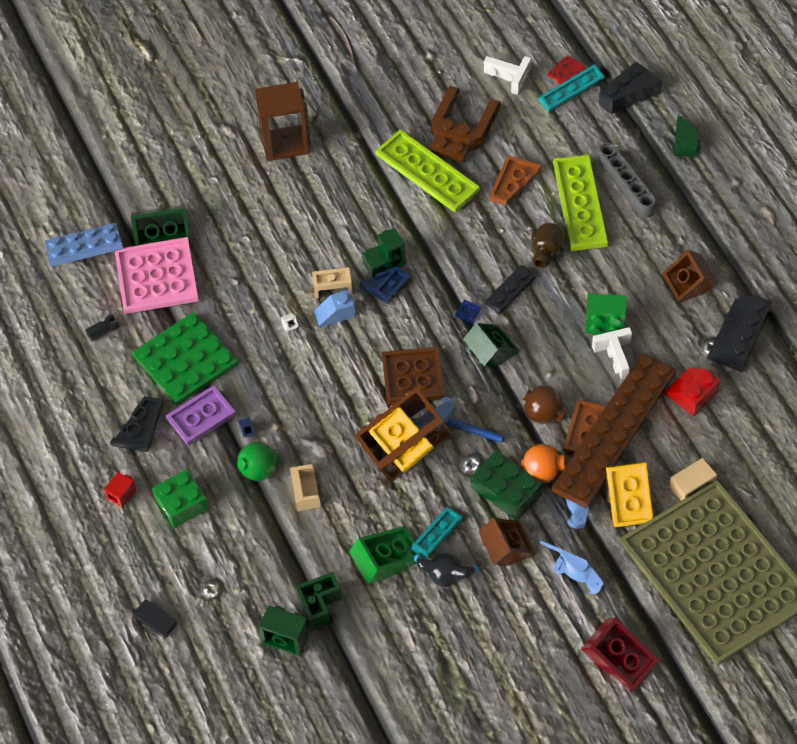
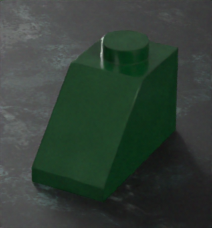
M677 116L674 155L696 157L697 150L701 148V139H698V131L682 116Z

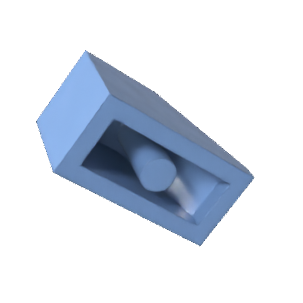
M349 290L330 295L314 310L320 328L355 317V307Z

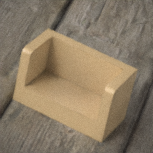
M349 267L312 272L315 299L319 298L318 291L348 287L350 295L352 294Z
M701 458L672 476L669 487L682 501L688 497V494L704 484L714 482L717 474Z
M314 465L291 467L290 472L297 511L321 507Z

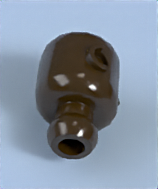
M544 223L538 228L537 232L534 231L531 242H533L532 248L535 252L532 258L535 266L539 268L547 267L550 260L556 258L560 251L564 250L567 240H565V231L560 226L554 223Z

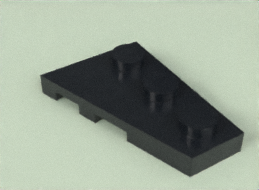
M144 396L131 413L132 416L127 423L121 426L118 435L112 438L110 445L148 452L164 405L163 399Z

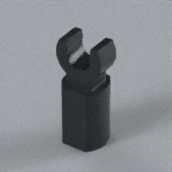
M113 314L108 315L105 321H100L85 329L90 341L108 333L109 330H116L120 327L118 321L110 323L115 320Z

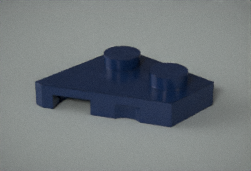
M395 266L386 272L375 274V277L367 281L365 279L361 280L360 286L389 304L411 280V275Z

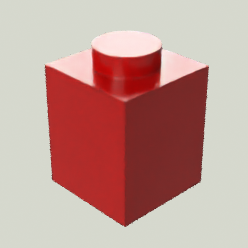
M119 472L104 488L106 499L121 508L136 491L134 479L127 474L123 475Z

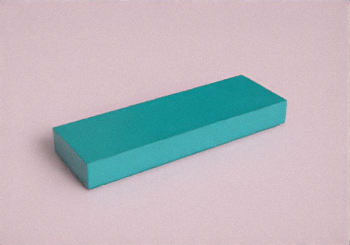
M446 507L412 544L411 549L428 560L463 521V516Z

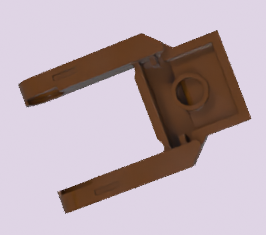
M449 86L431 121V132L434 140L429 150L436 155L463 163L470 149L476 150L482 147L499 113L501 101L491 98L477 127L473 128L470 125L448 119L454 108L457 94L460 92L459 88Z

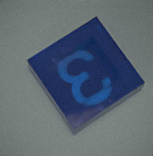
M464 299L456 311L455 317L472 324L481 311V307Z

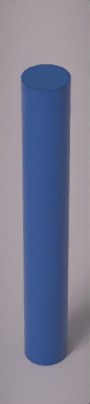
M450 418L447 422V425L502 443L504 440L503 435Z

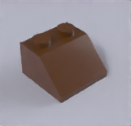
M687 250L662 273L678 302L705 294L717 283L701 253Z
M493 518L478 531L481 541L486 547L490 560L494 565L509 566L536 554L520 521Z

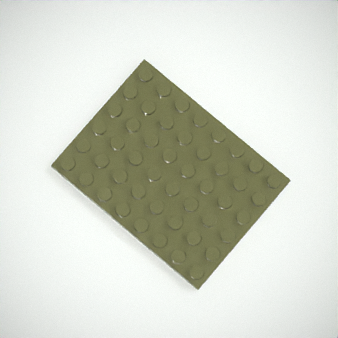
M718 480L652 518L619 540L620 544L716 666L797 616V576Z

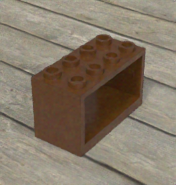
M298 81L255 89L260 132L266 161L309 154L308 147H311L308 126L309 120L306 114L308 110L306 102L302 100L305 99L303 88L299 89ZM298 113L299 125L270 130L268 118Z
M417 387L408 391L400 401L394 402L387 411L377 415L370 424L360 428L355 437L379 470L392 482L403 474L394 460L398 459L408 449L426 437L434 447L430 451L432 452L454 434ZM398 407L410 419L424 408L435 416L434 420L382 460L378 458L372 449L378 442L370 434L369 430Z

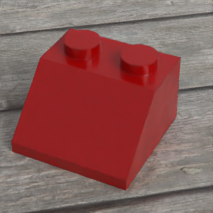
M688 368L664 392V395L692 416H695L718 393L720 379L706 369Z

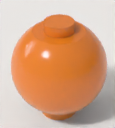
M538 444L531 447L526 452L524 459H521V468L543 484L555 480L559 476L560 471H563L566 467V456L558 455V451L547 444Z

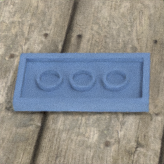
M116 223L45 240L51 267L123 249Z

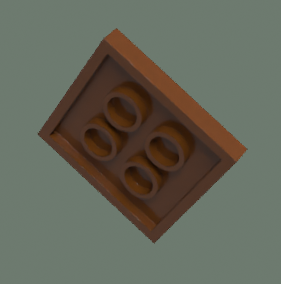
M439 347L382 352L387 405L400 401L408 391L417 387L429 401L445 398Z

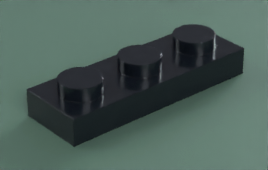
M520 265L485 300V304L501 314L535 279L536 274Z

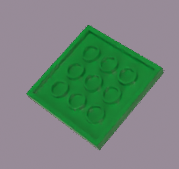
M194 312L132 352L133 357L176 406L238 366L237 359Z

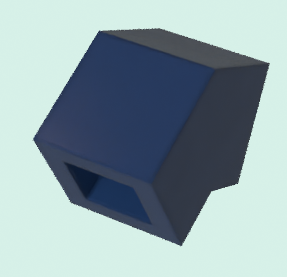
M250 417L238 420L243 437L255 434Z

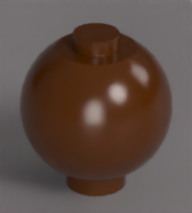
M537 386L532 391L528 390L523 398L526 401L524 409L527 416L538 424H548L553 420L560 422L567 410L561 405L562 398L559 392L550 386Z

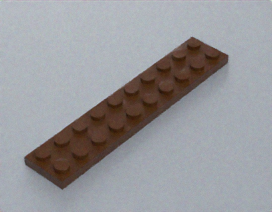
M642 353L552 486V492L587 509L607 479L606 467H612L617 464L674 377L676 369Z

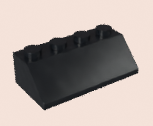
M756 295L734 299L708 353L707 359L743 372L770 315L772 301Z

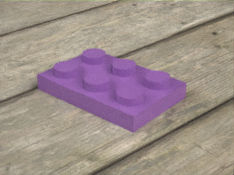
M213 385L167 414L166 419L189 446L236 416V412Z

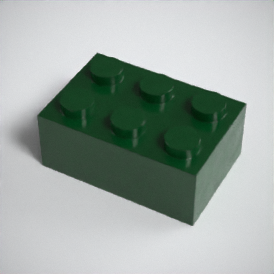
M497 450L471 476V488L516 521L542 495L543 483Z

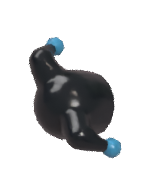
M441 553L433 560L424 559L420 554L414 556V561L417 562L418 568L427 572L431 580L441 587H449L454 585L459 579H467L473 573L479 572L477 565H472L471 567L461 566L460 560L451 553Z

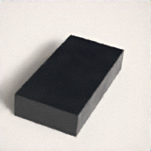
M146 599L133 612L135 619L164 639L177 625V620Z

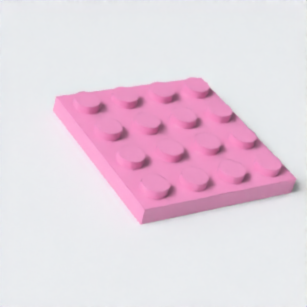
M188 237L132 246L115 251L124 314L199 301Z

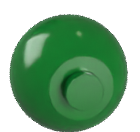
M252 442L244 446L240 451L237 465L240 472L247 479L262 481L274 473L276 466L280 462L278 452L263 442Z

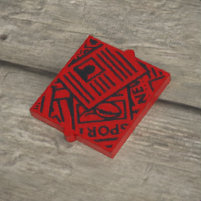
M565 56L548 73V76L557 81L558 84H562L587 68L580 64V61H575L571 57Z

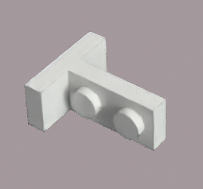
M486 56L484 60V73L512 81L511 93L518 95L531 70V58L524 56L520 66Z
M630 327L593 336L592 348L594 353L607 350L609 358H613L614 371L616 374H619L621 380L625 379L629 373V366L621 346L631 344L632 332Z

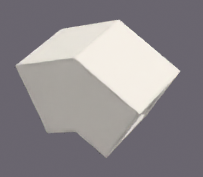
M293 313L281 317L286 332L299 327Z

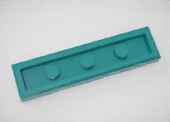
M594 64L539 96L538 101L549 113L604 81L605 76Z

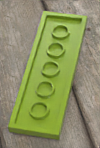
M401 129L376 150V155L454 213L459 211L480 192V187Z
M589 155L553 159L570 250L578 251L607 247L608 241Z

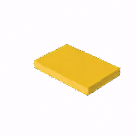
M400 407L369 430L370 434L387 454L391 453L419 431L417 426ZM425 437L398 459L394 460V462L405 473L434 447Z
M647 463L606 467L613 527L643 524L653 518Z

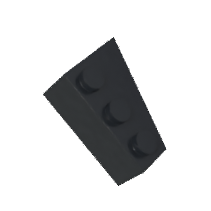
M636 61L600 90L599 105L613 114L630 107L632 103L645 101L649 96L654 94L655 96L660 95L662 80Z

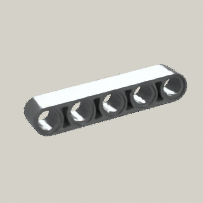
M604 143L600 147V164L638 214L642 217H651L655 209V197L618 149L611 143Z

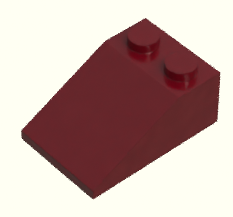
M616 617L606 619L581 648L595 664L631 691L637 688L659 661Z

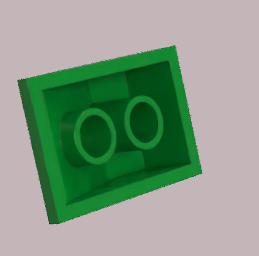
M406 526L360 537L349 551L368 584L385 580L415 565L417 562L414 561V556L418 554L411 549L415 540Z

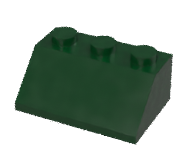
M186 205L131 213L136 246L188 237V242L191 244Z

